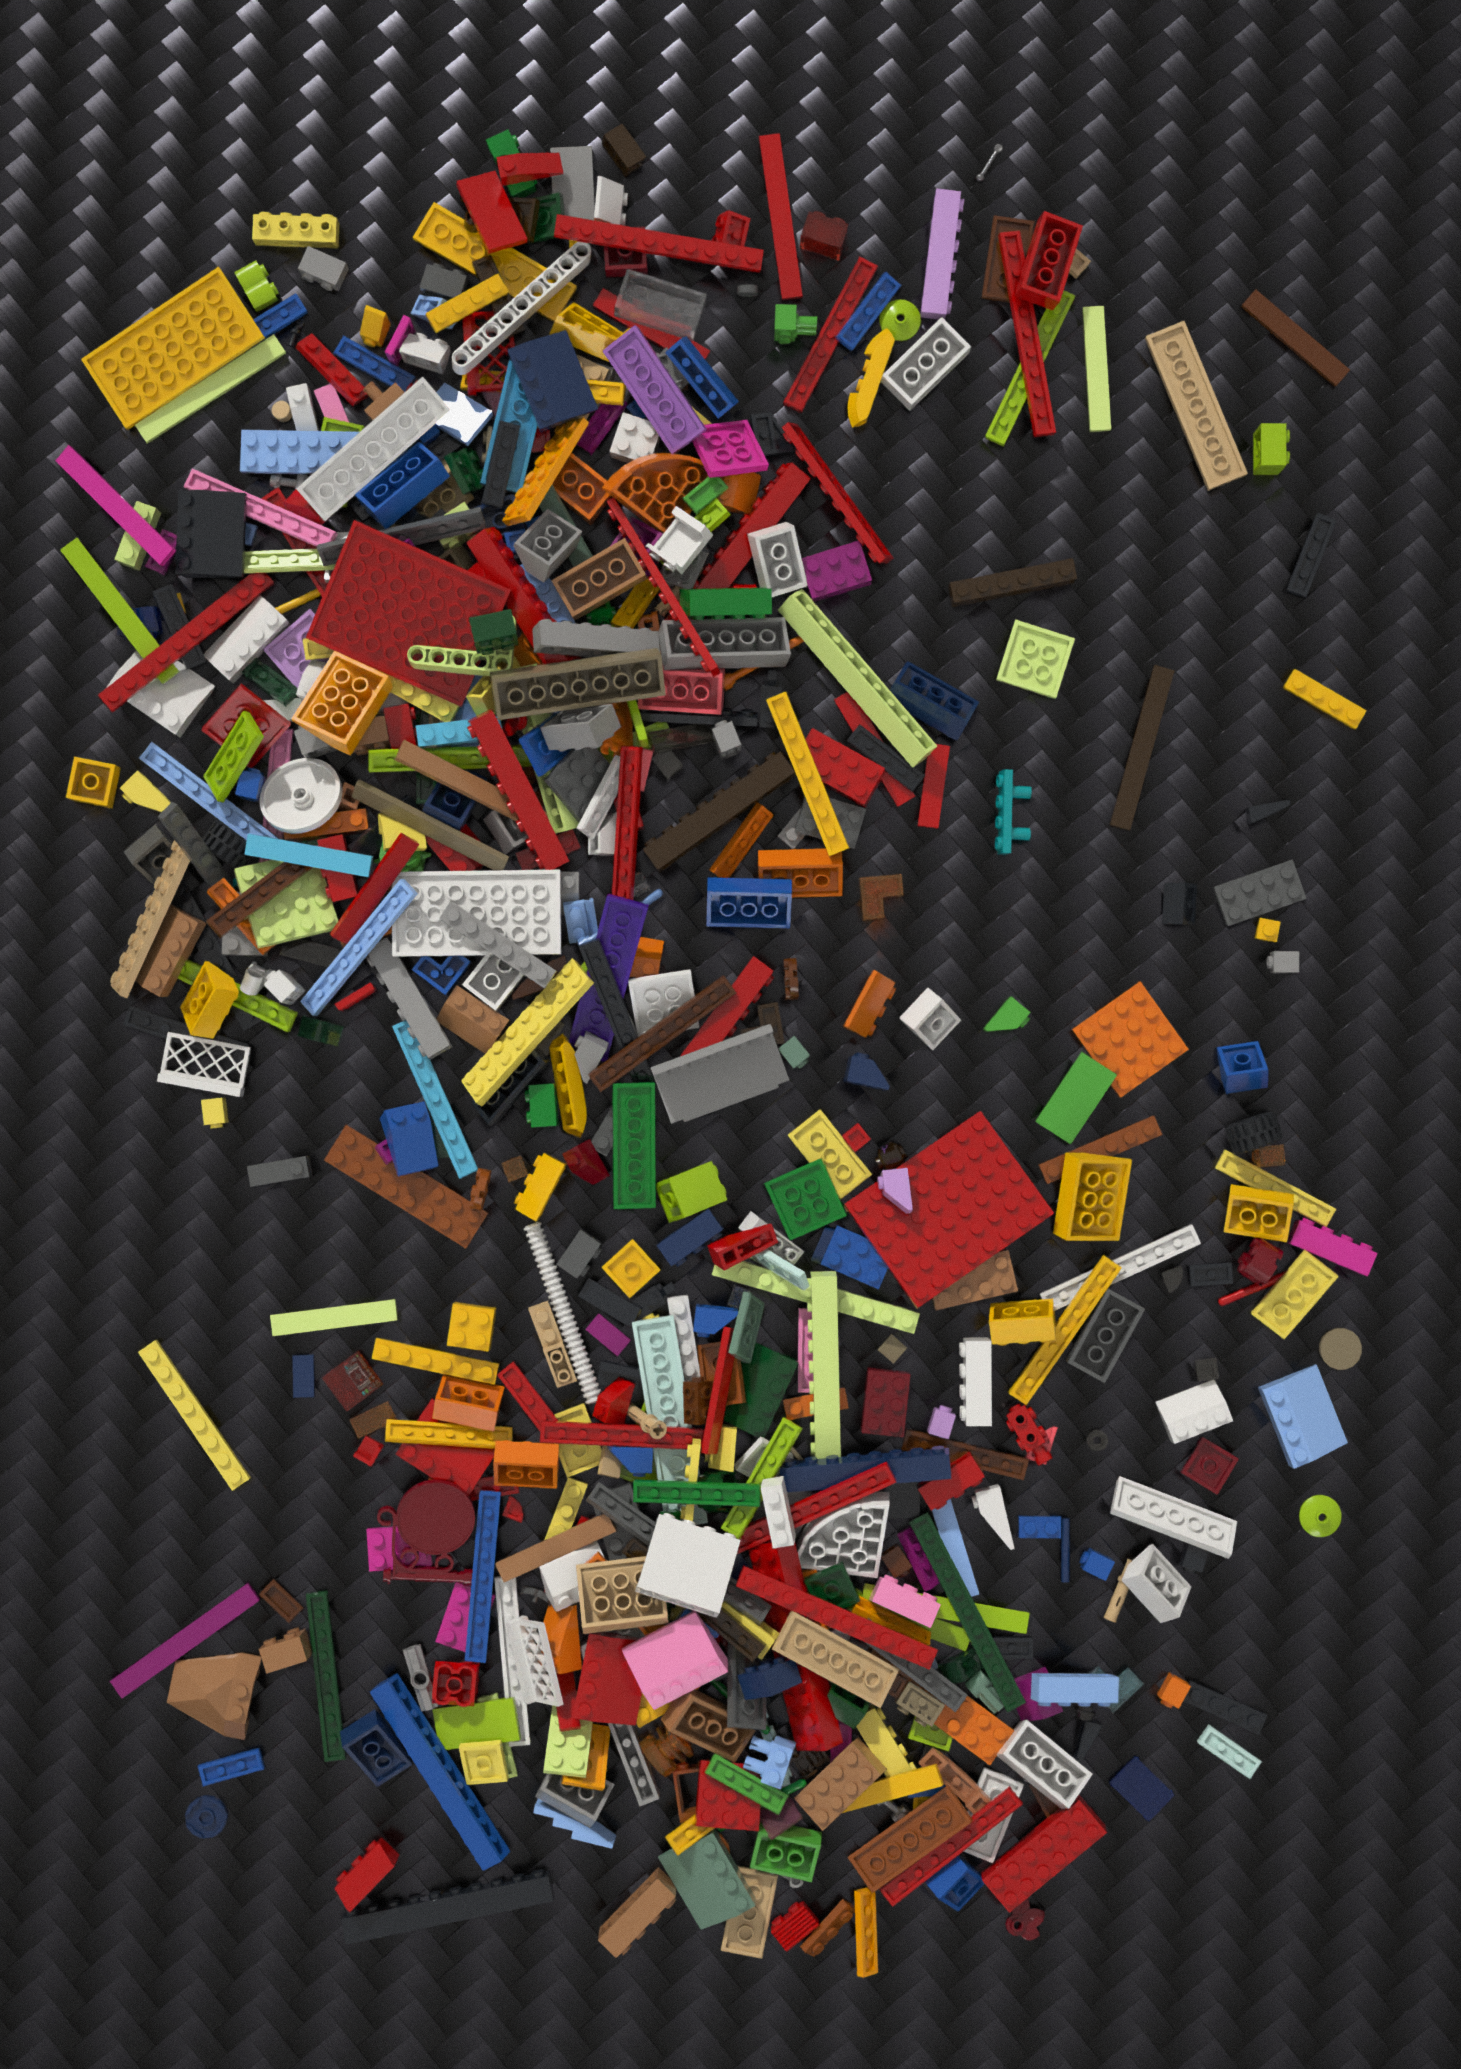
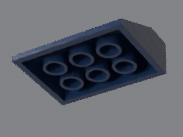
M566 330L525 342L507 350L540 433L598 410Z

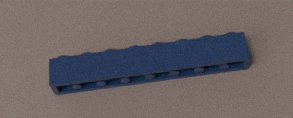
M935 1446L929 1450L913 1448L910 1451L902 1452V1450L895 1449L889 1451V1453L873 1451L869 1452L868 1455L851 1453L846 1457L829 1455L822 1459L807 1457L805 1460L798 1461L794 1458H789L783 1462L780 1468V1476H784L787 1493L824 1490L887 1461L896 1477V1483L951 1479L949 1448Z

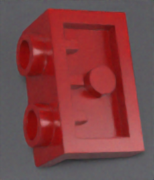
M730 210L721 213L716 219L715 225L717 229L712 241L745 246L751 218Z

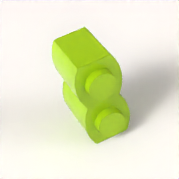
M254 261L234 272L256 312L278 301L276 295L279 292L273 282L268 283L266 277L269 274L263 264L259 266L257 261Z

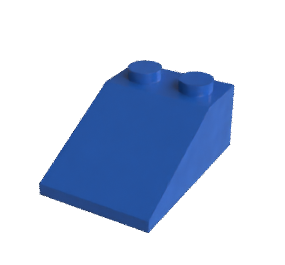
M425 1102L384 1110L380 1121L398 1177L437 1168L438 1161L432 1126Z

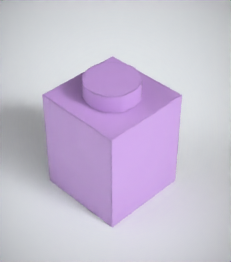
M940 1405L939 1408L934 1407L927 1429L929 1434L949 1439L956 1417L955 1413L951 1412L952 1408Z

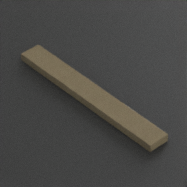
M362 780L357 781L352 794L354 799L494 871L505 870L509 856Z

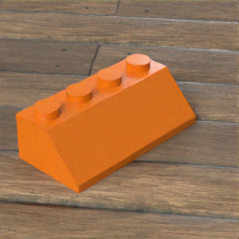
M827 849L758 850L759 879H791L792 898L842 896V851L829 856Z

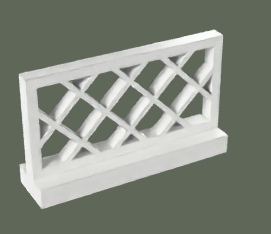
M168 1032L161 1071L158 1073L157 1082L243 1097L251 1047ZM172 1037L180 1038L185 1046L175 1052L171 1047ZM195 1042H200L205 1050L195 1056L189 1046ZM215 1046H221L226 1054L216 1060L210 1050ZM187 1048L193 1058L183 1064L177 1054ZM237 1049L244 1050V1059L237 1064L231 1053ZM207 1052L213 1063L204 1068L198 1058ZM228 1056L234 1066L224 1072L218 1062ZM175 1057L181 1067L175 1071L166 1070L168 1061ZM193 1061H196L201 1069L195 1075L190 1074L186 1069V1066ZM216 1064L222 1074L213 1079L206 1070ZM236 1068L240 1073L239 1083L231 1082L226 1074Z
M524 1615L506 1622L525 1704L539 1702L557 1707L563 1705L545 1623L528 1620V1616Z

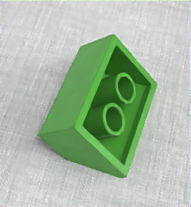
M760 1818L759 1831H757L750 1868L812 1882L821 1847L822 1832Z

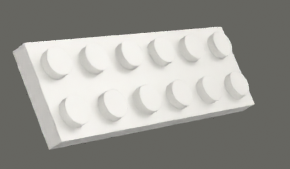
M1119 1476L1115 1486L1111 1514L1225 1558H1230L1237 1521Z

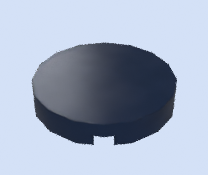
M203 1795L197 1797L186 1810V1826L198 1838L216 1837L223 1831L227 1823L228 1812L225 1804L215 1796Z

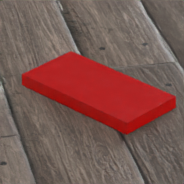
M496 171L457 181L456 186L488 254L527 243V236Z

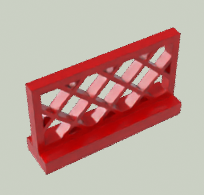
M493 311L474 312L462 319L464 342L480 329L475 324V319L484 318L488 322L495 316ZM514 337L509 338L510 342L505 348L501 344L497 346L501 352L495 358L491 354L486 356L491 360L486 367L478 363L466 374L468 395H476V392L502 391L503 382L500 378L506 373L507 366H504L498 360L504 354L508 356L507 350L515 347ZM479 346L472 347L474 351L482 349ZM494 364L502 369L497 377L488 371ZM484 374L493 379L489 385H480V379Z

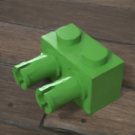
M776 304L774 341H778L780 344H790L791 341L795 342L797 335L816 336L817 316H798L796 314L797 305Z

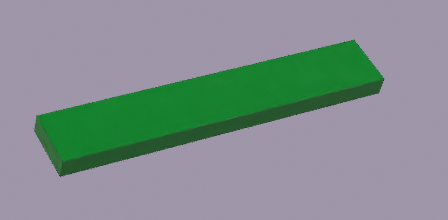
M634 1480L633 1502L760 1507L761 1484Z

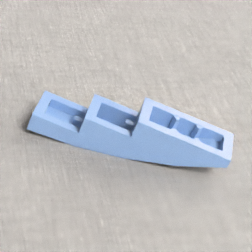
M539 1798L537 1799L533 1813L554 1818L552 1826L573 1831L571 1839L613 1848L616 1835L596 1821L589 1828Z

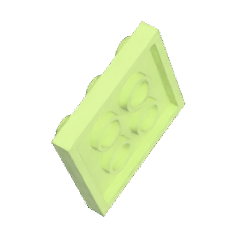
M1015 620L996 680L1056 699L1075 638Z

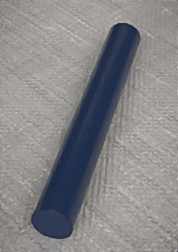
M1061 1518V1582L1065 1583L1070 1582V1518Z

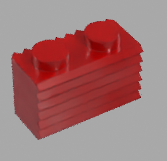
M801 1901V1903L795 1902L789 1907L787 1914L783 1917L779 1915L771 1923L772 1935H774L786 1952L820 1926L818 1918L804 1901Z

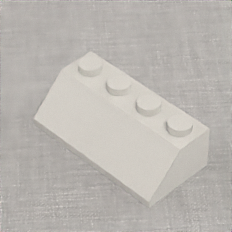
M259 595L203 655L234 684L262 655L263 649L278 637L290 623L269 602Z

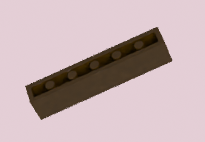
M1071 558L950 582L948 590L951 605L956 607L1074 584L1077 580L1074 560Z

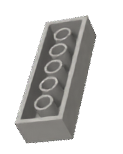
M785 617L690 620L718 668L786 667L790 658L791 651ZM662 620L658 633L663 670L703 669L700 664L703 660L700 655L695 656L689 645L692 644L690 638L685 639L679 629L682 625L679 620L676 622L674 620Z

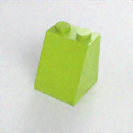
M712 1161L655 1183L656 1192L669 1223L686 1218L727 1200L726 1189L720 1183L718 1169L713 1165Z

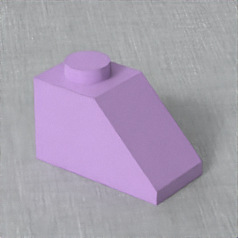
M908 1168L882 1170L880 1177H877L878 1188L882 1189L883 1195L906 1214L911 1213L913 1209Z

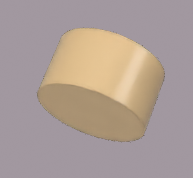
M278 401L273 405L272 414L278 421L287 422L292 418L290 405L287 402Z

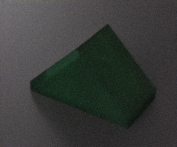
M302 1016L297 1036L338 1046L343 1026Z

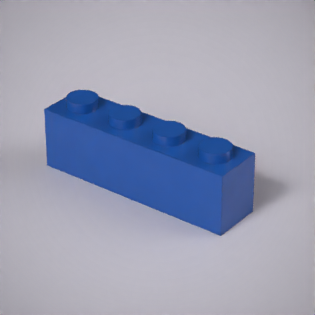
M687 336L681 338L665 352L718 419L739 402Z

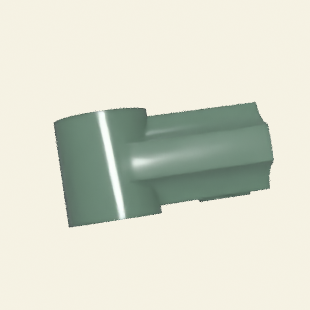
M981 1670L965 1683L971 1693L976 1698L979 1697L993 1714L999 1712L1004 1707L990 1679Z

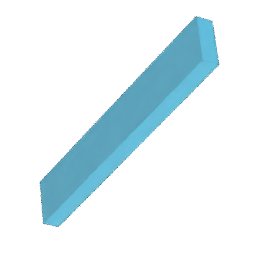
M248 834L245 855L364 877H370L373 856L254 834Z

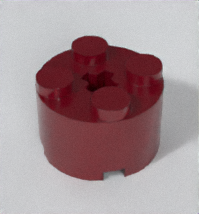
M1254 1237L1250 1242L1249 1247L1251 1248L1247 1253L1243 1252L1238 1260L1240 1265L1237 1271L1242 1276L1262 1286V1283L1266 1284L1278 1267L1276 1260L1277 1258L1281 1260L1283 1251L1262 1238Z

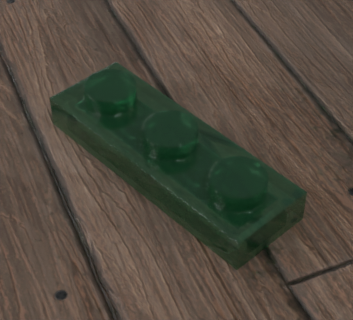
M255 658L242 670L244 677L285 707L297 697L298 688L258 658Z

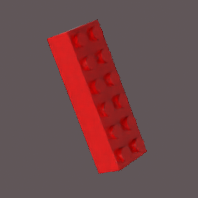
M1078 1795L1069 1809L1058 1808L981 1872L982 1881L1010 1913L1107 1833L1106 1826L1084 1799Z

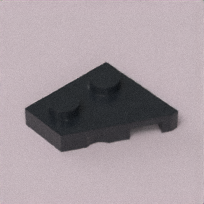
M771 412L750 415L751 429L765 456L795 453V450H797L795 445L790 444L783 436L785 431L777 424V420Z

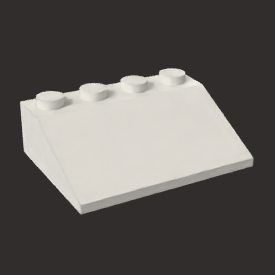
M137 650L117 671L108 686L143 659ZM177 661L174 665L180 671L164 684L158 678H155L127 702L181 738L216 686L191 669L186 670L185 666Z

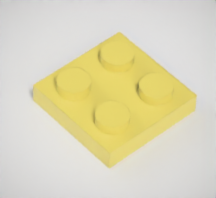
M501 1740L460 1743L459 1752L467 1785L508 1781L509 1774Z

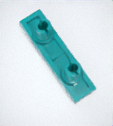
M1004 769L996 777V786L999 787V795L996 797L998 816L995 820V827L998 829V837L995 839V849L998 850L997 855L1010 854L1012 840H1030L1031 837L1030 828L1012 827V799H1030L1032 789L1030 786H1013V770Z

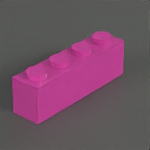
M1303 1218L1302 1221L1295 1220L1286 1243L1302 1250L1305 1249L1309 1253L1361 1275H1369L1377 1253L1372 1251V1246L1362 1242L1359 1246L1352 1243L1353 1238L1343 1234L1341 1237L1333 1235L1334 1230L1324 1226L1321 1229L1314 1227L1315 1222Z

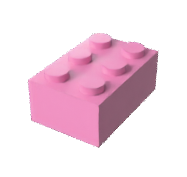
M886 1574L884 1578L878 1577L869 1598L870 1601L931 1628L941 1605L936 1602L938 1598L925 1592L923 1595L917 1594V1588L905 1583L902 1587L897 1584L899 1580Z

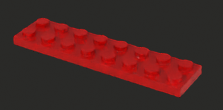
M787 422L782 426V429L785 431L783 436L790 444L793 443L795 445L797 456L802 461L805 459L809 465L807 469L814 478L818 477L821 482L819 486L826 495L830 494L833 498L832 504L836 510L842 511L846 516L844 521L850 528L856 530L858 541L863 546L866 544L869 548L868 554L875 563L878 561L885 564L893 560V556L799 425Z

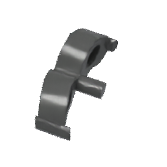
M524 1585L520 1594L535 1595L532 1602L536 1603L539 1597L545 1600L549 1606L551 1605L543 1590L533 1586Z

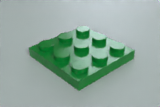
M823 1158L764 1183L789 1240H793L848 1215Z

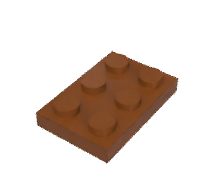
M721 1342L697 1345L700 1375L704 1376V1380L714 1382ZM734 1358L726 1405L746 1403L741 1361L737 1358Z

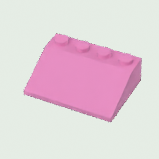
M693 1611L622 1648V1652L642 1693L654 1710L728 1672L727 1656L697 1611Z

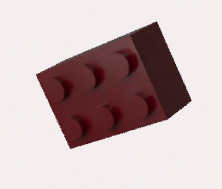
M867 1368L861 1422L862 1433L904 1438L911 1375L909 1372Z

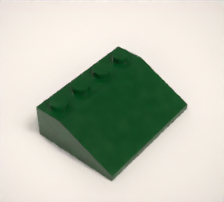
M756 1342L751 1363L748 1364L741 1361L746 1403L726 1405L723 1420L756 1437L765 1438L798 1365V1360Z

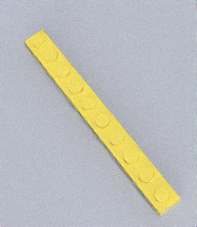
M693 1438L692 1445H688L687 1457L691 1458L690 1465H686L685 1478H689L688 1481L697 1482L701 1439ZM695 1504L682 1506L680 1519L693 1522ZM676 1605L675 1608H671L670 1621H674L684 1607Z

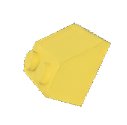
M722 1424L717 1455L705 1454L704 1462H709L708 1468L734 1472L736 1426Z

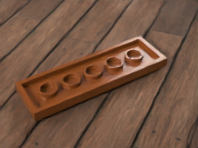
M947 1785L849 1855L848 1859L873 1893L969 1825L973 1819L950 1786Z

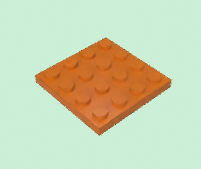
M1141 981L1071 1029L1091 1058L1117 1074L1111 1086L1119 1098L1189 1050Z

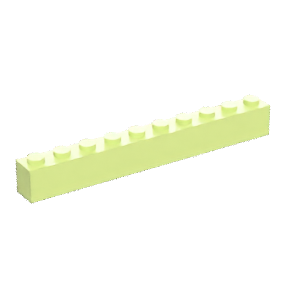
M801 589L790 595L778 609L780 614L785 617V620L810 647L811 651L816 654L824 666L828 668L912 767L925 760L937 747L935 742L806 592Z
M742 1261L724 1271L714 1264L712 1271L714 1276L806 1303L807 1299H811V1291H807V1289L805 1291L801 1290L766 1267ZM837 1288L838 1312L909 1333H915L920 1315L919 1312Z
M836 1271L811 1272V1278H807L809 1283L807 1291H811V1299H807V1311L812 1312V1320H808V1332H812V1340H808V1353L813 1355V1361H809V1374L813 1373V1381H809V1394H813L814 1402H810V1414H814V1422H810V1435H814V1442H811V1455H815L817 1459L826 1458L829 1455L841 1457Z

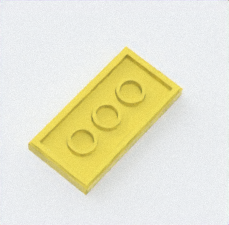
M820 1109L788 1134V1137L809 1163L823 1158L840 1199L844 1198L872 1175Z
M1304 1249L1251 1311V1314L1285 1340L1334 1283L1338 1275Z

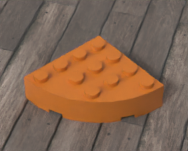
M654 453L639 457L621 467L609 478L602 489L648 526L664 534L676 519L671 513L676 506L690 515L692 510L683 501V497L704 481L708 474L700 459L681 454Z

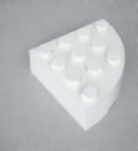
M874 1492L810 1521L802 1531L796 1546L801 1568L821 1571L843 1561L849 1575L878 1578L889 1511V1492Z

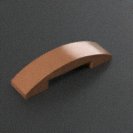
M932 1748L919 1761L922 1767L937 1764L943 1783L946 1786H950L954 1794L965 1803V1807L973 1814L991 1801L989 1796L960 1767L937 1749Z

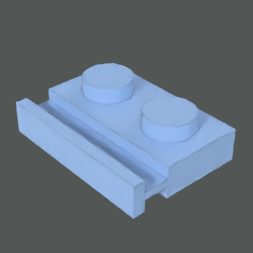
M590 898V900L582 899L563 902L570 944L577 943L576 940L582 936L586 937L588 935L590 937L598 931L593 898Z

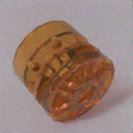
M663 1723L664 1728L661 1726L656 1728L659 1739L650 1733L639 1742V1745L656 1770L667 1778L678 1768L674 1760L675 1758L685 1763L687 1761L685 1755L691 1758L695 1752L690 1741L669 1732Z

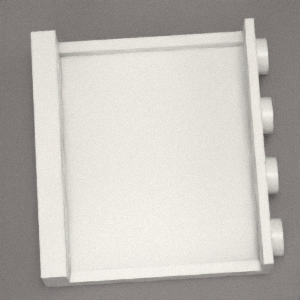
M659 1514L635 1592L717 1618L722 1607L741 1540L736 1539V1536L730 1533H724V1535L717 1533L714 1528L704 1526V1528L695 1526L696 1523L690 1520L680 1521L671 1514Z

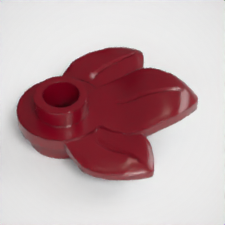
M1027 1898L1012 1910V1915L1006 1920V1929L1011 1935H1020L1025 1940H1034L1039 1937V1931L1036 1927L1043 1922L1045 1912L1037 1908H1030L1029 1899ZM1018 1921L1019 1927L1015 1929L1014 1924Z

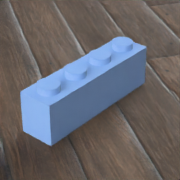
M1032 1673L1031 1699L1038 1702L1040 1706H1051V1703H1058L1059 1706H1071V1703H1078L1079 1706H1091V1703H1098V1706L1109 1707L1110 1703H1118L1119 1677L1115 1675Z

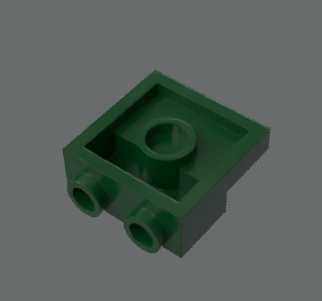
M464 448L459 452L449 453L444 456L463 495L478 493L485 488V485L480 484L483 469L478 462L480 459L475 450Z

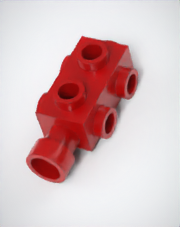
M1020 1403L1010 1408V1413L1006 1415L1008 1418L1006 1423L1011 1432L1015 1431L1019 1438L1016 1441L1021 1450L1032 1451L1038 1466L1053 1458L1052 1455L1043 1446L1047 1442L1045 1438L1048 1435L1042 1425L1038 1427L1034 1419L1037 1418V1415L1033 1408H1027L1026 1405L1021 1407ZM1019 1415L1024 1417V1422L1021 1424L1017 1422ZM1029 1434H1033L1035 1436V1440L1033 1442L1028 1441L1027 1436Z

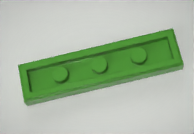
M717 1754L713 1755L704 1772L777 1815L780 1814L789 1796L775 1787L761 1783V1779Z

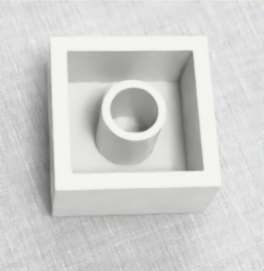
M623 412L610 449V457L629 463L639 457L654 454L657 451L661 437L650 421Z

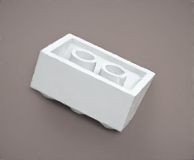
M1214 1379L1155 1402L1169 1439L1174 1444L1233 1421L1226 1401Z
M597 1541L539 1567L546 1596L556 1612L579 1602L576 1565L584 1564L596 1552L603 1556Z
M1153 1544L1149 1545L1128 1564L1122 1578V1582L1160 1623L1180 1618L1191 1586Z

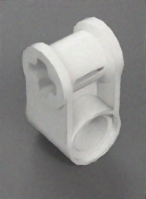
M253 961L246 969L240 990L248 995H257L265 987L263 985L267 981L265 978L273 970H267Z

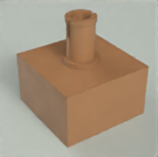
M374 382L366 385L363 391L374 401L364 410L369 421L372 422L404 393L396 382L384 393L381 392Z

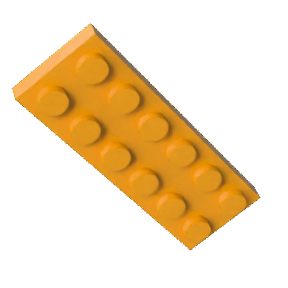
M584 417L576 420L572 419L555 428V435L546 443L545 451L535 461L536 466L533 471L526 476V482L516 492L514 502L505 510L506 515L502 522L507 526L531 520L588 426L589 422Z

